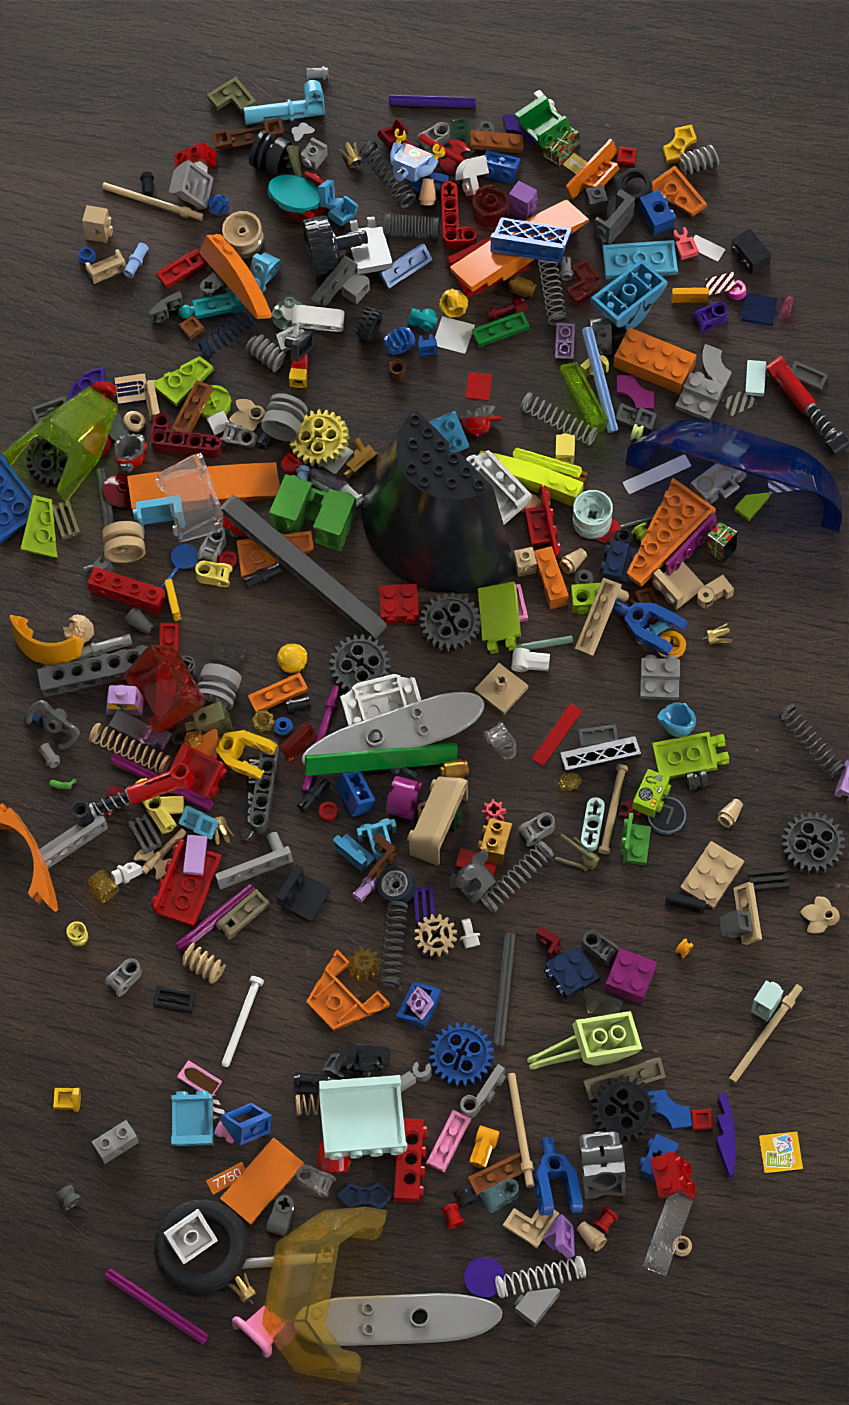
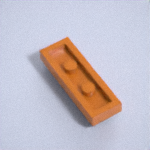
M299 672L248 695V699L255 713L258 714L307 692L308 687Z

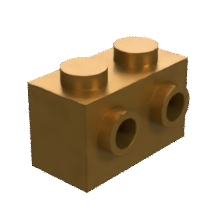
M489 818L488 825L483 826L481 836H484L483 841L479 840L477 852L483 849L487 850L488 859L486 862L502 866L511 835L512 823Z

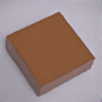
M194 315L178 324L189 340L204 331V327Z

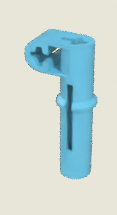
M316 80L306 82L304 85L305 100L291 101L289 99L283 103L244 107L245 124L264 123L266 120L280 117L281 120H290L291 122L297 118L325 115L324 95L321 84Z

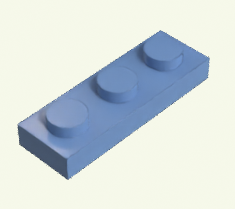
M420 244L394 261L393 268L381 270L378 273L386 288H390L432 261V258L425 244Z

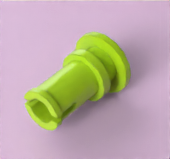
M642 523L636 526L631 531V535L636 534V539L642 542L647 534L648 529H645L647 524Z

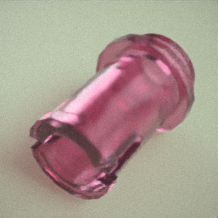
M786 294L782 298L783 303L779 316L782 318L783 314H785L784 319H789L796 300L793 295Z

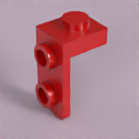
M204 142L174 154L175 168L187 160L192 163L201 161L210 169L216 167V151Z

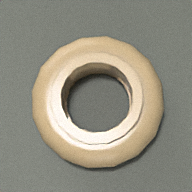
M131 411L124 416L123 424L129 431L139 432L144 429L146 420L141 413ZM135 419L139 424H133L130 420Z

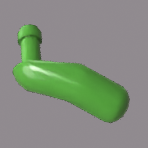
M72 779L69 783L50 780L49 786L68 790L76 783V779Z

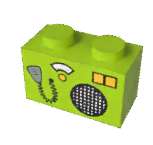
M648 769L635 796L632 809L653 818L656 812L660 813L664 804L662 801L663 796H668L671 785H669L670 777Z

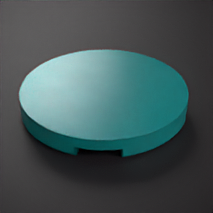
M281 175L273 178L269 183V198L278 203V207L286 211L305 213L308 210H316L320 205L318 187L305 178L295 175Z

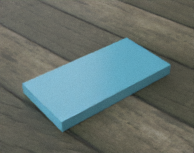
M674 240L602 245L605 280L616 279L641 259L661 276L678 275Z

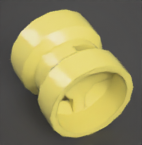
M78 921L70 923L67 927L70 943L74 946L84 945L88 940L85 925Z

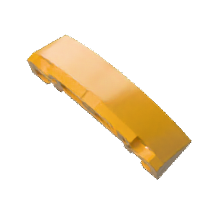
M10 615L12 633L17 645L26 656L35 662L56 666L63 662L68 663L76 660L81 656L86 638L74 635L65 641L57 643L37 641L32 638L34 631L29 629L26 624L28 619Z

